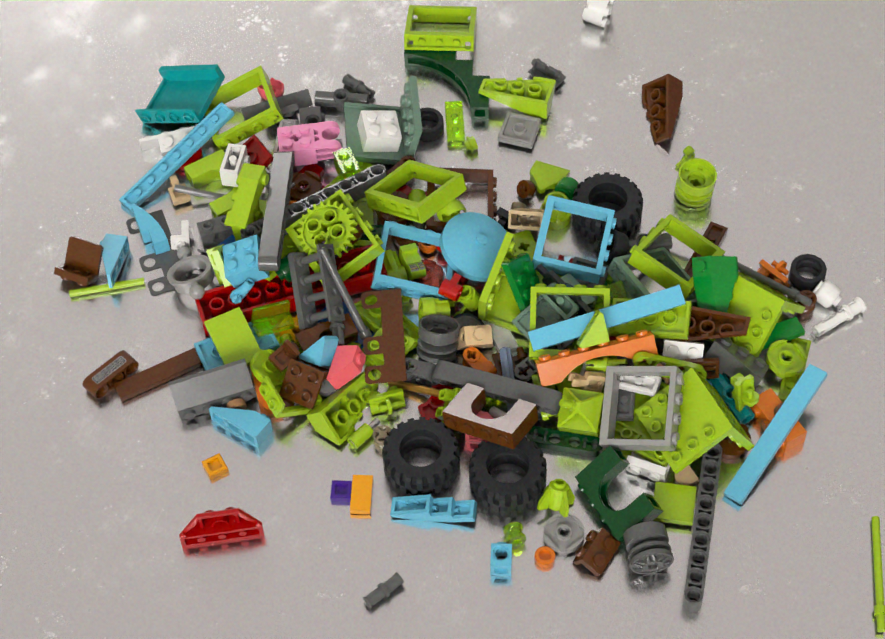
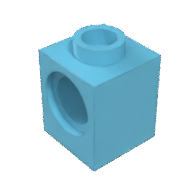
M506 542L491 543L490 575L511 576L512 544H507ZM499 556H504V557H506V558H505V559H498L497 557H499Z

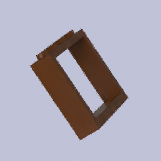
M443 168L463 174L465 183H486L487 216L492 219L497 216V206L493 205V202L497 201V191H493V188L497 186V177H493V170ZM427 182V196L435 191V184ZM433 215L426 221V230H432L441 234L448 222L434 221Z

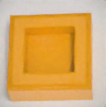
M220 453L201 461L210 480L229 472Z

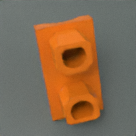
M763 259L759 262L760 268L757 272L766 277L770 276L774 281L789 288V279L786 277L789 273L786 269L787 262L782 260L778 263L774 260L771 265Z

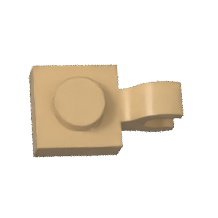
M176 175L170 176L171 187L168 188V193L173 205L176 206L191 201L189 194L174 192L175 184L186 186V184H179Z
M586 371L585 375L582 376L578 373L570 372L568 381H572L571 386L580 387L581 390L601 393L606 375L601 372Z

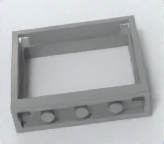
M607 366L599 445L604 449L613 446L620 450L676 451L677 442L680 440L678 425L681 424L679 409L683 403V394L681 393V385H684L683 372L677 366ZM620 376H670L665 440L614 439Z

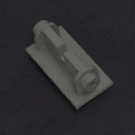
M539 58L532 60L531 64L533 67L528 73L533 76L556 80L555 88L566 79L562 71L551 66L548 67Z

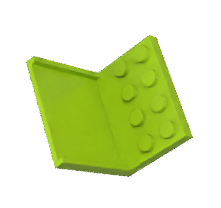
M506 232L479 299L478 319L523 335L512 324V320L521 312L501 266L503 262H510L511 258L519 255V253L515 252L514 248L516 244L513 241L514 234ZM535 269L539 277V284H544L542 282L543 276Z
M738 271L737 283L735 282L732 292L733 298L730 300L727 312L751 317L747 336L729 338L737 346L744 347L750 354L759 357L782 312H789L793 315L795 312L802 314L806 307Z
M693 367L683 374L684 385H681L683 403L679 409L681 413V424L678 425L680 440L677 442L676 451H661L676 474L727 436L732 441H735L740 448L743 446L748 451L754 448V444L715 387ZM669 385L635 410V413L653 440H665Z

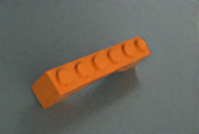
M640 330L635 332L636 335H620L616 337V340L583 349L578 346L577 350L570 351L565 349L559 351L557 355L550 356V354L539 356V359L534 361L542 387L561 383L574 368L596 357L609 355L633 359V356L638 352L658 355L654 335L651 331Z

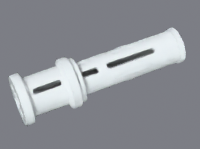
M855 297L851 303L842 305L839 311L812 326L813 334L816 337H820L840 323L851 321L860 312L864 313L866 311L864 301L860 297Z

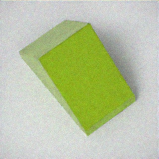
M598 309L576 342L582 349L610 342L604 315Z

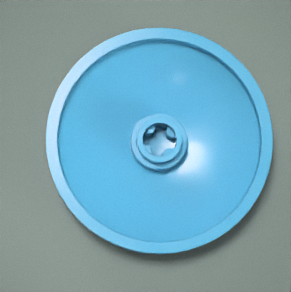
M476 212L458 214L451 218L442 230L440 236L441 252L448 265L459 275L473 281L486 282L505 237L506 230L497 221L484 214Z

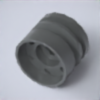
M432 314L421 318L418 329L419 338L417 340L418 356L432 363H437L438 360L447 362L454 360L458 351L459 322L455 318L442 314Z
M654 521L642 522L633 525L624 532L625 548L629 552L628 560L630 561V568L634 573L652 574L663 571L671 566L674 557L671 552V546L668 543L667 529L663 523Z

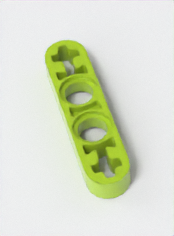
M638 352L632 359L634 366H650L649 364L656 366L658 363L664 362L666 363L665 366L684 367L683 374L693 367L705 379L707 377L704 367L692 362L648 352Z

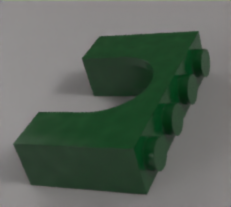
M609 446L577 474L575 478L579 483V489L589 497V504L600 513V520L611 529L610 534L618 541L624 542L623 534L628 528L642 522L653 521L663 510L652 495L644 492L622 510H615L611 506L608 499L609 486L612 480L628 467L630 463L619 448Z

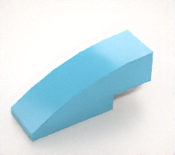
M135 204L131 205L143 242L151 241L156 255L170 251L168 239L159 223L141 207Z

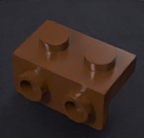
M603 527L591 530L586 535V542L575 552L576 557L573 561L575 565H584L596 577L602 574L621 544Z

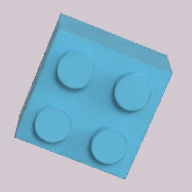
M257 234L222 246L225 278L234 288L240 287L247 278L256 282L270 277L269 271H259L258 269L261 239Z

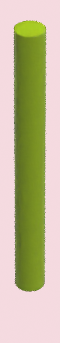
M142 277L115 282L113 288H109L107 283L69 290V295L71 298L145 285V280Z

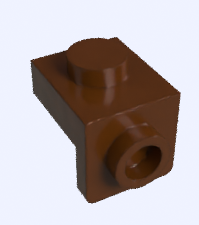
M286 339L283 345L268 357V360L282 373L288 368L291 358L299 357L300 349L293 341L290 342Z

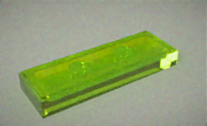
M462 101L445 102L447 146L464 145L465 132Z

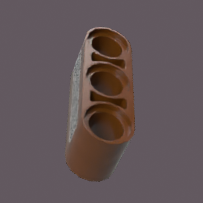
M122 350L88 375L83 381V387L96 399H100L114 389V383L131 376L138 369L139 363L129 353Z

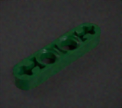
M533 426L526 434L528 442H535L538 448L597 457L603 452V447L599 445L600 438L537 426ZM534 434L538 435L536 439L532 438ZM556 436L560 439V442L551 443L549 439ZM577 440L580 442V445L572 447L569 442ZM593 444L597 445L596 449H592Z

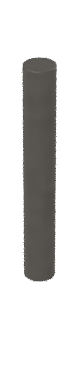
M176 184L174 187V192L213 200L225 195Z

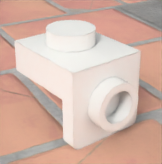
M181 220V235L170 236L172 250H178L182 246L190 248V239L193 238V227H189V220Z

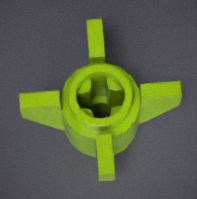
M563 479L552 480L544 489V494L538 501L537 509L540 511L549 508L559 511L564 518L568 517L569 505L574 504L575 500L569 484Z

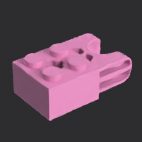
M335 121L277 127L279 152L293 151L294 166L317 164L319 160L338 158L343 151L342 145L339 141L332 139L338 137L340 133L339 125Z

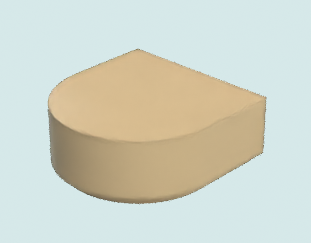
M689 465L679 473H675L674 480L676 484L694 486L699 483V478Z

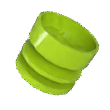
M700 158L688 159L683 162L679 168L674 192L676 198L688 207L696 208L707 204L712 198L717 180L715 167L710 162Z

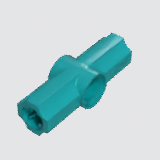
M719 373V378L707 379L711 381L712 386L715 387L739 424H747L754 418L755 414L748 405L744 406L740 412L735 408V400L729 398L732 397L731 392L734 386L724 373L722 375Z

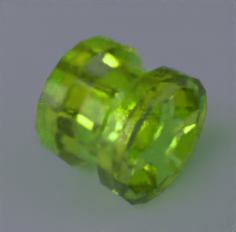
M511 522L503 527V534L507 537L505 541L507 544H512V547L522 545L526 541V536L522 533V523Z

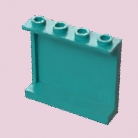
M218 64L161 66L158 71L163 78L147 108L136 109L135 112L143 123H200L225 76Z

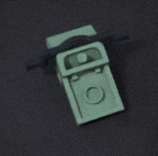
M539 264L536 268L543 276L542 282L547 287L564 284L566 287L574 288V285H581L570 273L560 278L553 270L548 271L542 264ZM540 294L536 299V329L593 312L590 308L596 304V300L592 296ZM530 305L512 320V324L528 340Z

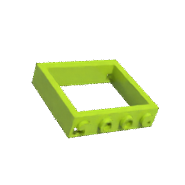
M409 5L404 32V50L474 51L477 7ZM413 22L470 23L469 33L411 31ZM465 42H470L471 46H465Z
M261 65L220 86L205 113L206 117L221 102L226 104L260 85L264 88L270 108L221 134L217 131L212 136V139L220 150H226L228 143L237 144L284 119L270 79Z
M408 160L364 193L369 208L423 224L466 191V185L461 173ZM412 178L442 185L419 203L390 195Z
M339 189L324 200V204L326 205L328 200L332 203L338 201L340 205L342 203L345 204L355 215V220L373 244L338 270L344 282L385 252V250L381 246L384 243L378 234L374 236L371 232L374 228L368 220L364 222L361 218L364 216L358 206L354 208L352 205L354 200L350 194L347 193L345 195ZM303 217L285 229L300 252L304 251L299 245L301 241L297 239V236L300 235L297 229L302 228L298 222L304 221ZM318 261L309 263L314 273L321 272Z
M669 214L665 219L661 218L656 228L652 227L647 237L644 235L641 238L638 246L634 245L630 250L632 255L628 263L665 289L680 285L686 300L695 291L693 276L689 281H686L644 251L664 230L703 257L724 256L726 251Z
M535 284V287H531L530 331L536 329L537 294L604 296L603 308L610 306V288H606L604 285H595L594 288H586V285H574L573 288L566 287L564 284H556L554 287H547L546 284ZM529 339V360H538L539 356L550 354V356L557 355L561 351L541 349L533 352ZM609 355L596 357L593 359H604V357H609Z

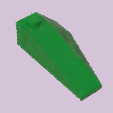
M704 256L692 258L693 282L698 307L728 313L729 303L733 298V288L738 279V257Z

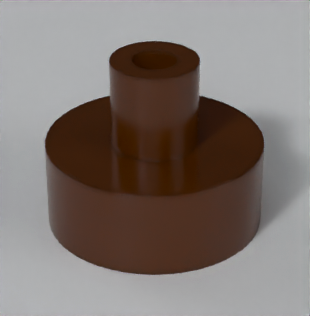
M521 180L517 185V194L520 198H531L536 191L534 183L530 180Z

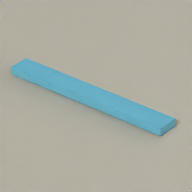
M222 102L218 104L131 187L119 201L133 213L131 205L140 206L235 115L234 111Z
M680 285L600 309V311L604 315L606 328L608 329L685 305L686 302ZM595 311L529 331L528 336L533 352L579 338Z
M811 364L808 365L724 491L726 497L741 505L743 504L828 376L827 372Z

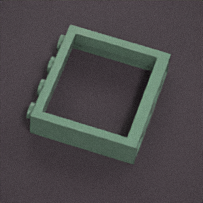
M665 247L644 251L686 281L691 279ZM632 254L613 258L607 272L629 299L650 294L632 272V270H636L635 267L628 263ZM694 291L686 301H691L692 306L698 307Z

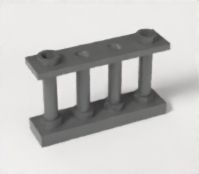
M333 244L316 245L317 253L308 256L305 252L287 254L299 330L310 329L318 324V320L328 318L329 322L345 321L341 294L318 249L325 246L337 269ZM319 260L321 272L310 275L308 264ZM322 279L324 291L313 294L311 282ZM325 299L327 310L316 313L314 301Z

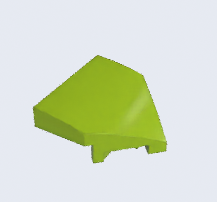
M536 160L530 169V181L537 186L539 194L545 193L547 189L554 190L557 183L563 177H569L570 170Z

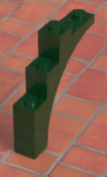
M404 50L405 66L429 69L447 77L461 89L467 98L471 119H489L490 98L479 94V88L483 79H490V76L473 75V60H457V51Z

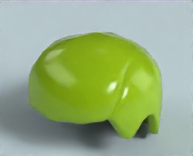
M454 199L437 212V217L441 222H448L451 218L460 214L461 210L463 212H467L460 200Z

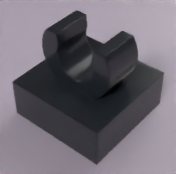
M499 207L496 212L499 218L498 223L506 230L508 228L509 211Z

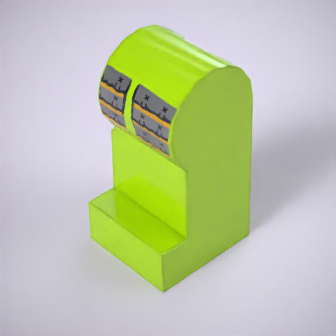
M416 243L400 246L398 258L401 265L405 267L409 280L426 277V269L418 253Z

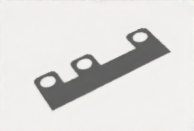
M162 209L149 214L164 230L170 251L157 255L152 253L139 259L143 271L162 268L164 276L151 280L147 284L151 295H158L175 289L169 283L167 273L180 260L177 257V250L171 249V233ZM135 218L126 221L130 233L140 232L139 229H132L130 226L135 221ZM154 258L156 263L152 267H146L144 260ZM184 275L179 281H188V279ZM155 282H162L164 288L161 291H154L152 285Z

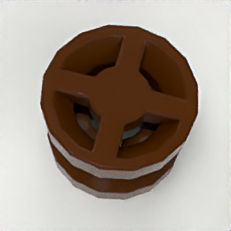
M801 291L800 294L812 299V303L810 306H806L799 301L797 303L806 307L802 314H811L815 309L817 297L812 291Z

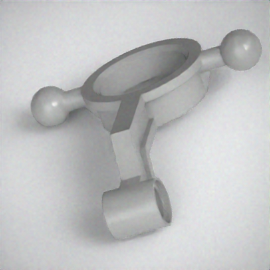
M182 246L177 250V257L180 260L169 269L167 279L178 293L190 294L193 299H201L205 294L204 288L213 281L215 272L209 257L205 255H192L189 247ZM200 269L205 270L194 279L179 281L180 278L189 272Z

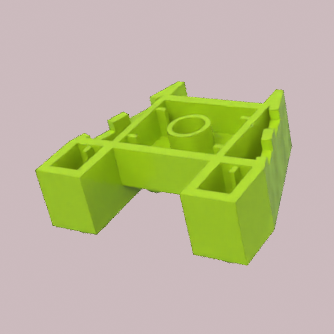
M244 163L237 177L236 184L238 185L237 193L232 195L231 200L234 203L231 210L227 212L224 222L225 226L232 228L236 241L242 239L241 229H246L247 225L263 218L265 215L267 201L259 199L265 185H268L269 175L266 172L265 166Z

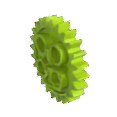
M328 200L326 205L323 201H320L319 207L313 204L314 210L307 209L309 214H302L305 220L298 222L302 226V228L297 229L300 233L297 236V239L301 241L299 245L306 254L311 255L317 253L316 245L326 240L324 244H333L334 254L341 258L342 251L348 253L347 246L353 247L350 241L357 239L353 235L358 233V230L355 228L358 225L354 220L356 218L355 215L343 203L340 205L338 201L332 203ZM335 215L334 219L329 221V219Z

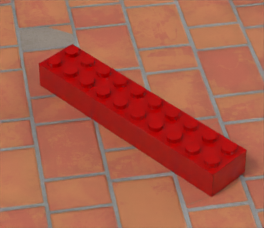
M373 244L349 250L348 253L342 252L341 258L336 254L337 271ZM376 258L343 282L350 296L372 290L371 283ZM383 262L381 274L387 275V270ZM309 265V271L311 275L314 274V271ZM278 275L271 281L262 279L254 282V286L238 304H234L230 298L231 292L237 289L232 285L206 290L201 299H195L206 337L210 335L204 325L205 321L240 307L247 323L264 316L266 319L296 311L292 282H287L285 279L281 281ZM320 280L311 282L313 294L324 291ZM325 299L314 301L315 306L326 303Z

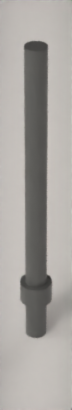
M321 247L318 251L359 330L358 334L361 340L371 337L372 334L358 313L326 247Z
M738 262V271L787 295V298L794 302L799 301L806 306L811 305L812 299L800 294V291L794 288L790 289Z

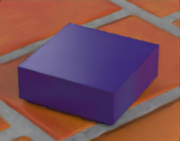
M332 480L330 500L333 502H350L352 481Z

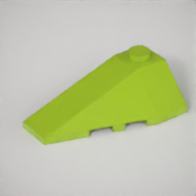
M518 77L517 80H506L505 78L483 79L479 88V94L529 116L547 119L552 106L556 80L543 77H533V80H523L522 77Z
M363 371L319 403L306 416L316 432L333 443L341 445L355 431L356 428L354 426L358 419H361L362 411L366 404L369 403V393L376 391L379 384H367L365 382V371ZM370 371L368 377L371 380H376Z

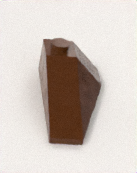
M670 74L642 85V103L646 106V116L650 119V129L657 144L671 138L683 97V81Z
M692 306L688 340H674L693 341L747 336L751 317Z

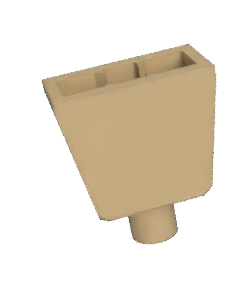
M516 208L509 210L508 229L540 231L545 209Z
M491 325L464 326L460 328L457 350H465L468 347L477 349L493 348Z

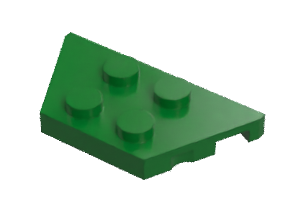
M521 253L517 257L511 258L510 262H503L501 264L520 312L530 305L531 287H535V284L540 283L528 253Z

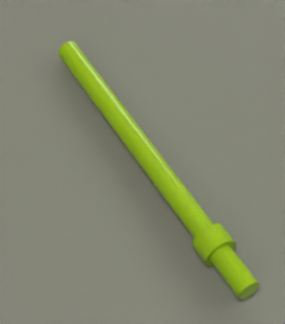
M873 516L871 517L876 600L874 616L877 619V632L883 633L885 632V605L880 518Z

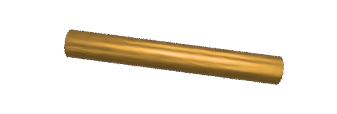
M404 381L388 383L390 387L397 386L404 390L439 397L440 389Z

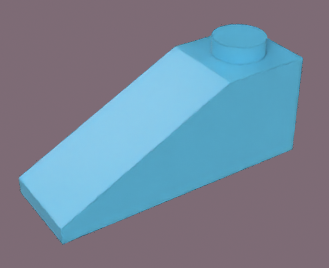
M106 233L104 239L100 241V245L103 246L102 258L108 286L113 288L130 248L127 236Z
M213 406L209 408L211 420L257 447L273 431L271 419L265 414H260L253 410Z

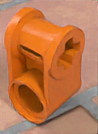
M468 347L464 350L463 366L497 374L494 364L477 348Z

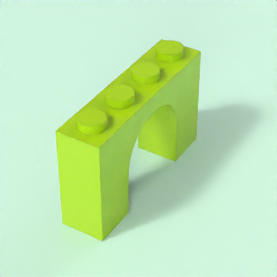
M222 149L184 167L186 179L193 188L198 189L211 182L221 180L219 171L225 155ZM233 187L228 194L209 203L211 214L214 218L227 215V212L231 210L234 203L231 198L233 193H237L238 187Z

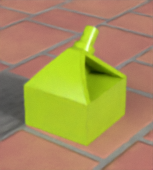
M564 387L562 399L559 401L558 429L564 432L599 437L604 393Z

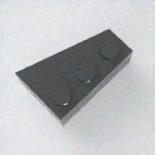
M729 337L716 338L704 357L719 358V373L721 375L724 372L729 377L741 373L744 377L751 374L754 377V389L757 388L769 368L765 360L753 356L746 348L737 346Z

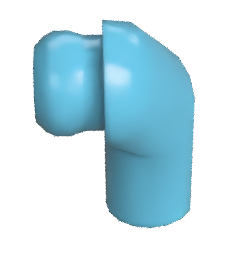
M247 278L240 287L233 290L230 294L231 301L234 304L240 303L254 286V281Z

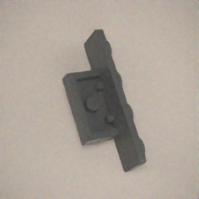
M308 89L276 98L282 115H285V117L295 115V111L299 110V108L313 105ZM268 100L242 108L244 121L269 109Z

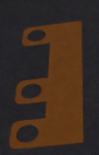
M401 288L363 292L361 295L362 307L364 309L381 308L382 336L365 338L363 340L364 353L366 355L383 354L384 365L368 366L365 368V382L367 384L407 381ZM375 295L377 302L374 305L366 304V296ZM369 341H378L379 348L376 351H370L367 348ZM371 370H379L381 377L378 380H371L368 377Z

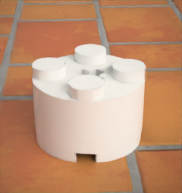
M587 0L582 20L605 28L608 20L606 17L611 15L612 5L615 0Z

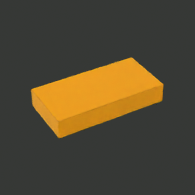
M353 475L350 514H371L373 475Z

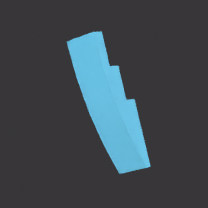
M431 494L393 497L390 516L429 522H475L477 502L475 500L455 501L453 497L433 498Z

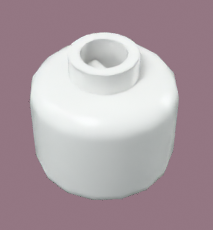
M821 280L813 290L817 297V302L825 308H829L832 305L836 307L842 299L839 296L841 289L830 280L824 282Z

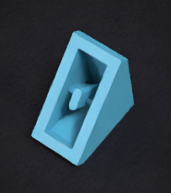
M323 336L301 353L299 357L318 366H331L339 339L337 336Z

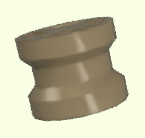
M381 425L374 429L373 441L377 449L382 450L384 440L380 439H385L389 436L390 427Z

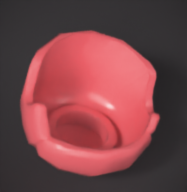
M272 77L270 82L276 98L281 97L284 94V84ZM258 86L257 91L261 98L268 100L263 86Z

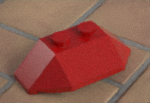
M228 507L224 510H208L204 513L196 514L179 534L182 548L264 536V530L261 521L240 507Z

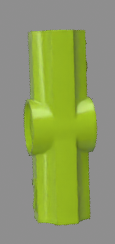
M386 250L383 262L387 270V276L408 280L405 267L401 266L396 251ZM402 296V304L409 302L412 298Z

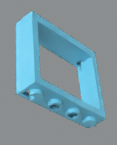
M548 195L532 260L534 269L539 264H542L548 271L553 270L557 275L564 276L570 273L575 279L598 284L600 276L604 277L606 270L603 262L608 260L610 252L606 248L607 245H611L613 238L610 230L615 228L617 218H613L615 210ZM553 209L606 222L596 269L542 256Z
M385 221L380 238L384 243L381 245L384 250L386 249L388 235L440 247V233L419 229L411 225L398 224L395 221ZM385 252L376 258L371 283L372 289L390 290L401 288L402 296L415 299L420 297L439 298V300L448 299L438 294V287L382 275L381 269ZM447 263L445 278L451 280L453 269Z

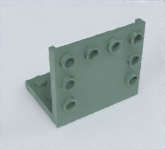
M409 76L408 82L404 84V95L400 97V107L344 102L348 161L396 165L404 156L414 157L422 134L416 76ZM361 110H396L402 135L398 152H363L357 127Z

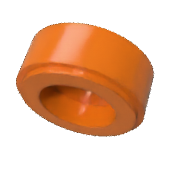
M548 546L539 547L535 551V563L541 568L551 567L555 562L554 550Z

